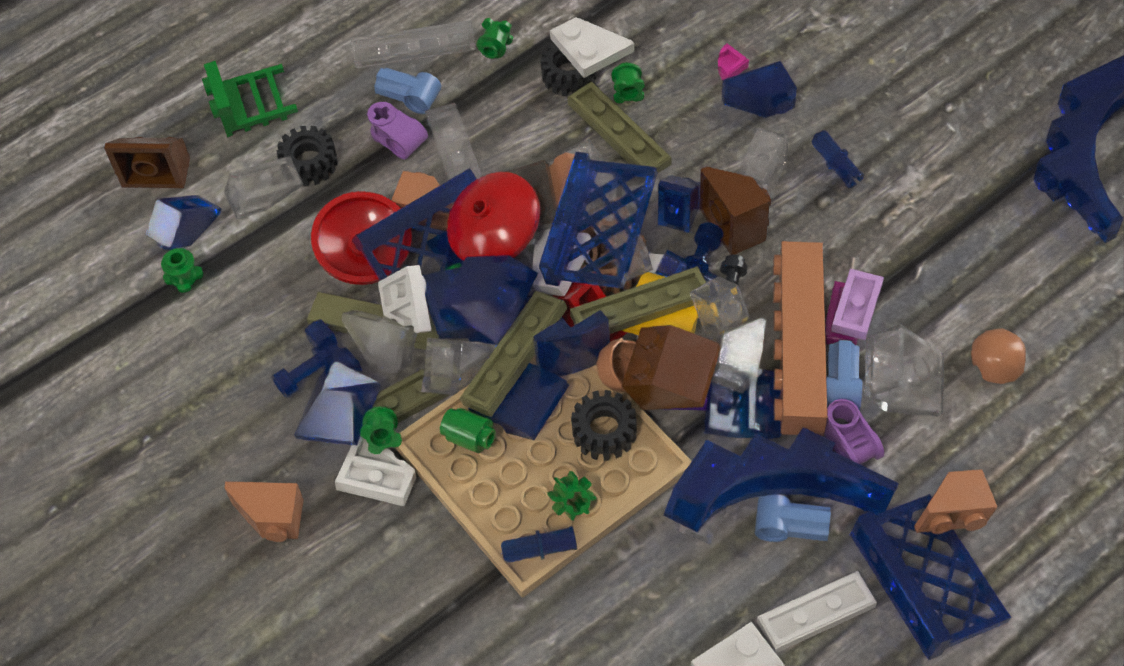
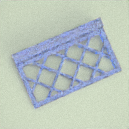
M575 152L539 263V269L546 285L559 286L561 281L624 289L658 172L656 167L595 161L590 159L589 153ZM597 172L609 173L614 177L613 180L601 187H598L595 183ZM635 176L646 177L645 183L633 191L625 183ZM621 186L626 195L610 203L605 194ZM600 198L606 207L590 216L586 211L587 205ZM633 202L637 207L636 213L623 220L617 210ZM612 214L618 223L602 232L596 223ZM591 226L597 236L580 244L577 240L578 233ZM624 230L629 236L627 242L614 249L608 239ZM603 243L609 252L592 261L587 251ZM581 255L588 263V265L578 271L567 270L569 262ZM614 259L620 265L617 276L604 275L599 270V268Z
M470 168L353 238L352 241L358 251H362L380 281L387 277L384 270L391 271L390 275L401 270L396 268L400 250L419 254L417 265H420V269L423 256L442 260L439 274L445 270L446 261L455 264L461 263L462 266L467 265L463 260L448 256L450 244L447 232L430 228L433 214L438 211L449 214L451 209L445 207L455 202L460 193L477 179ZM427 218L425 226L418 225V223ZM412 228L424 232L420 249L402 245L406 230ZM429 233L447 237L443 255L425 251ZM399 235L397 243L389 242ZM381 245L396 248L392 266L380 264L372 251ZM421 274L427 280L426 289L441 280L439 274L434 277Z
M930 494L874 515L872 511L860 515L850 533L851 538L928 661L942 655L945 649L1006 624L1011 619L1010 614L954 530L941 534H934L932 531L920 532L929 536L926 548L906 542L908 530L916 532L914 526L917 522L911 520L913 512L927 507L932 499ZM890 522L903 527L901 539L887 535L881 525ZM934 538L949 544L953 550L951 557L931 551ZM903 551L923 557L920 570L907 566L901 558ZM929 560L949 567L946 579L926 573ZM954 569L967 573L973 581L972 588L951 582ZM923 582L943 588L940 602L926 597L921 589ZM949 591L969 598L966 611L946 604ZM975 600L989 605L995 616L986 619L972 614ZM943 614L964 620L962 630L950 635L942 622Z

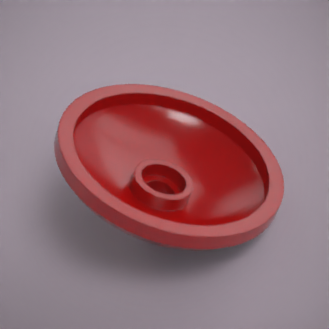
M494 172L476 179L460 193L450 210L447 221V237L452 250L464 262L479 268L496 267L512 260L527 247L537 230L540 219L538 195L524 178L514 173Z
M350 192L334 198L319 211L311 230L312 250L319 265L335 279L355 285L377 283L397 272L405 263L412 243L411 227L403 210L389 198L373 192ZM364 244L368 248L364 251H360L356 247L358 245Z

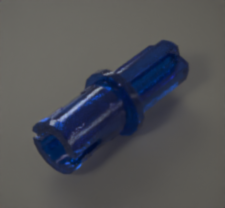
M823 130L816 133L811 142L826 160V167L833 169L847 188H853L857 185L854 181L855 178L861 182L864 174L850 160L848 151L841 149L827 131Z
M570 526L569 528L540 533L539 530H536L535 535L503 541L501 543V550L506 563L540 557L541 560H544L545 555L577 550V543L573 526Z

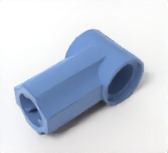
M381 68L379 70L374 85L376 94L402 101L408 109L417 114H426L442 87L440 81L429 73L420 72L415 77L389 68Z
M839 340L834 344H829L827 360L828 377L826 376L827 408L835 400L847 399L852 401L860 411L862 379H859V346L853 344L852 341Z
M778 494L762 495L757 503L755 535L759 539L769 542L784 541L788 537L827 541L831 515L830 507L791 503L787 497Z

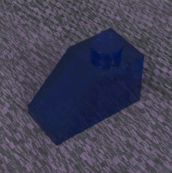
M778 61L724 79L722 81V102L726 106L767 118L776 114L786 113L795 108L797 87L782 62Z
M673 175L660 180L658 184V225L690 233L699 210L700 182Z
M199 195L156 199L146 236L157 241V245L165 250L191 246L220 215L222 208Z

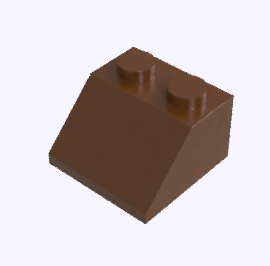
M118 138L105 143L104 149L122 188H184L190 156L183 138Z
M707 166L702 168L700 173L699 209L729 254L735 255L766 241L767 226H769V206H771V198L767 190L763 187L760 188L753 177Z
M672 325L641 327L621 387L642 410L703 407L721 346L717 342Z

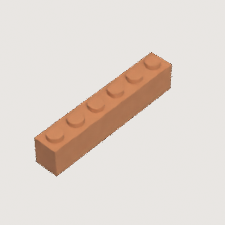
M782 241L780 255H774L773 275H779V282H774L773 303H779V311L774 310L773 331H780V339H774L773 351L774 360H780V369H774V390H780V399H775L774 420L780 421L782 435L824 436L827 422L823 243Z

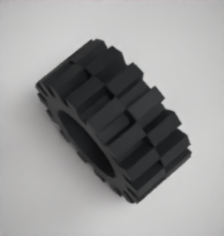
M548 44L546 46L547 51L543 50L541 53L542 81L545 82V87L548 90L552 88V93L558 94L561 90L562 96H568V92L573 94L590 82L594 83V80L597 79V71L583 78L577 69L569 71L559 69V66L571 62L556 45Z
M306 125L300 126V132H297L295 128L291 129V136L289 137L287 134H284L282 136L283 142H278V150H276L285 178L288 181L292 179L295 185H299L300 181H302L303 186H309V181H314V185L320 184L319 178L321 177L324 181L329 179L328 172L334 174L335 166L338 165L337 153L331 135L326 134V130L322 128L318 131L317 126L312 125L310 130L306 129ZM307 151L319 153L310 160L301 161L296 159L300 154Z
M599 390L592 392L593 399L591 400L586 394L582 397V405L577 402L574 406L575 413L572 412L571 415L572 434L575 445L577 447L581 446V452L584 455L591 451V458L595 460L598 459L599 454H603L604 461L610 460L611 453H614L616 459L621 457L622 449L628 452L631 449V442L635 443L637 419L635 408H632L628 398L623 402V395L618 392L613 398L611 397V390H605V396H599ZM599 417H611L618 423L617 429L609 434H598L591 429L590 425L594 419Z

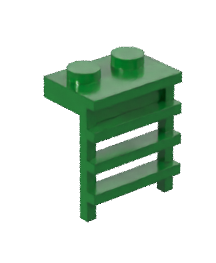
M216 61L204 64L207 77L201 79L207 96H214V99L209 101L214 119L221 118L227 137L233 136V131L243 128L245 132L251 131L250 126L262 123L263 127L269 125L268 121L276 118H281V121L288 120L287 115L298 112L296 104L283 107L273 75L284 72L282 64L222 81ZM266 77L277 109L265 112L255 82ZM245 83L250 84L259 115L247 118L237 87Z

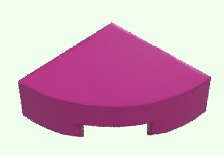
M728 43L722 47L718 58L717 67L721 79L727 84L749 67V59Z

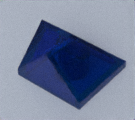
M334 360L318 377L294 433L295 438L357 446L360 439V429L363 426V416L368 410L372 409L381 385L379 382Z

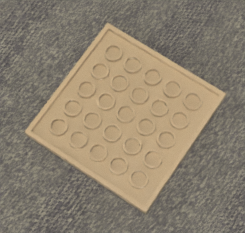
M559 322L550 332L492 417L462 404L459 398L468 387L466 386L401 431L399 434H401L402 443L395 448L406 462L415 469L418 476L522 598L694 470V463L625 392L618 393L623 395V402L627 398L629 399L632 408H635L637 419L635 443L631 442V449L628 452L622 449V456L617 459L614 453H611L610 460L604 461L603 454H599L598 459L595 460L591 458V451L587 455L581 452V446L577 447L575 445L572 434L571 415L572 412L575 413L574 406L577 402L582 405V397L586 394L591 400L593 399L592 392L599 390V396H605V390L611 389L606 387L600 380L595 359ZM611 390V397L614 398L617 392ZM450 408L456 410L463 408L492 420L493 429L496 430L492 446L478 454L448 442L446 437L440 434V424L444 414ZM599 417L591 422L590 427L598 434H609L617 429L618 423L611 417ZM569 471H573L578 480L585 476L592 483L588 490L592 491L596 496V500L591 501L588 508L590 513L576 515L574 521L570 520L566 512L558 516L552 509L555 502L547 495V492L553 491L555 485L554 478L566 477Z

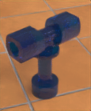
M709 222L700 224L694 236V241L698 245L694 255L683 258L666 250L655 273L667 277L698 266L712 292V297L709 301L718 300L725 289L727 280L709 271L706 258L710 251L718 249L723 239L722 229Z
M322 319L311 323L304 330L308 341L314 346L311 349L313 357L289 373L282 368L273 374L271 378L280 393L287 399L299 391L297 383L321 367L326 372L333 368L345 383L356 379L363 371L360 362L347 347L340 348L337 345L335 334Z

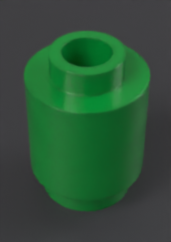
M450 408L447 410L440 424V434L445 436L448 442L478 454L484 449H489L495 440L496 430L493 429V421L463 408H458L457 410Z

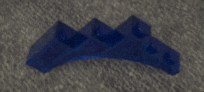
M1124 55L1063 84L1057 105L1064 115L1051 122L1046 138V143L1053 153L1039 159L1033 178L1038 189L1045 192L1053 202L1065 197L1068 205L1081 215L1087 222L1089 229L1097 234L1104 243L1117 237L1124 218L1109 199L1100 180L1095 158L1096 136L1104 123L1124 105Z
M802 427L790 449L755 433L741 456L706 440L674 486L663 516L698 533L711 517L730 505L749 498L782 494L826 498L855 506L883 518L899 483L833 452L835 442Z

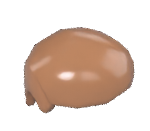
M1003 328L985 331L974 339L971 348L972 364L979 368L984 380L1004 384L1015 381L1024 373L1026 348L1019 336Z
M619 338L609 342L599 352L596 362L598 376L606 387L615 392L627 393L621 386L636 341Z

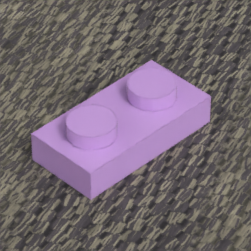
M850 269L834 317L832 332L866 340L884 277Z

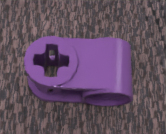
M377 102L368 109L367 116L372 124L370 129L372 138L391 150L400 159H407L428 138L427 131L420 122L399 111L390 103Z
M847 399L833 401L827 409V422L824 434L837 452L845 469L852 473L858 469V465L872 458L877 460L883 458V445L878 435L870 428L858 410V407ZM841 418L849 424H839L834 419Z

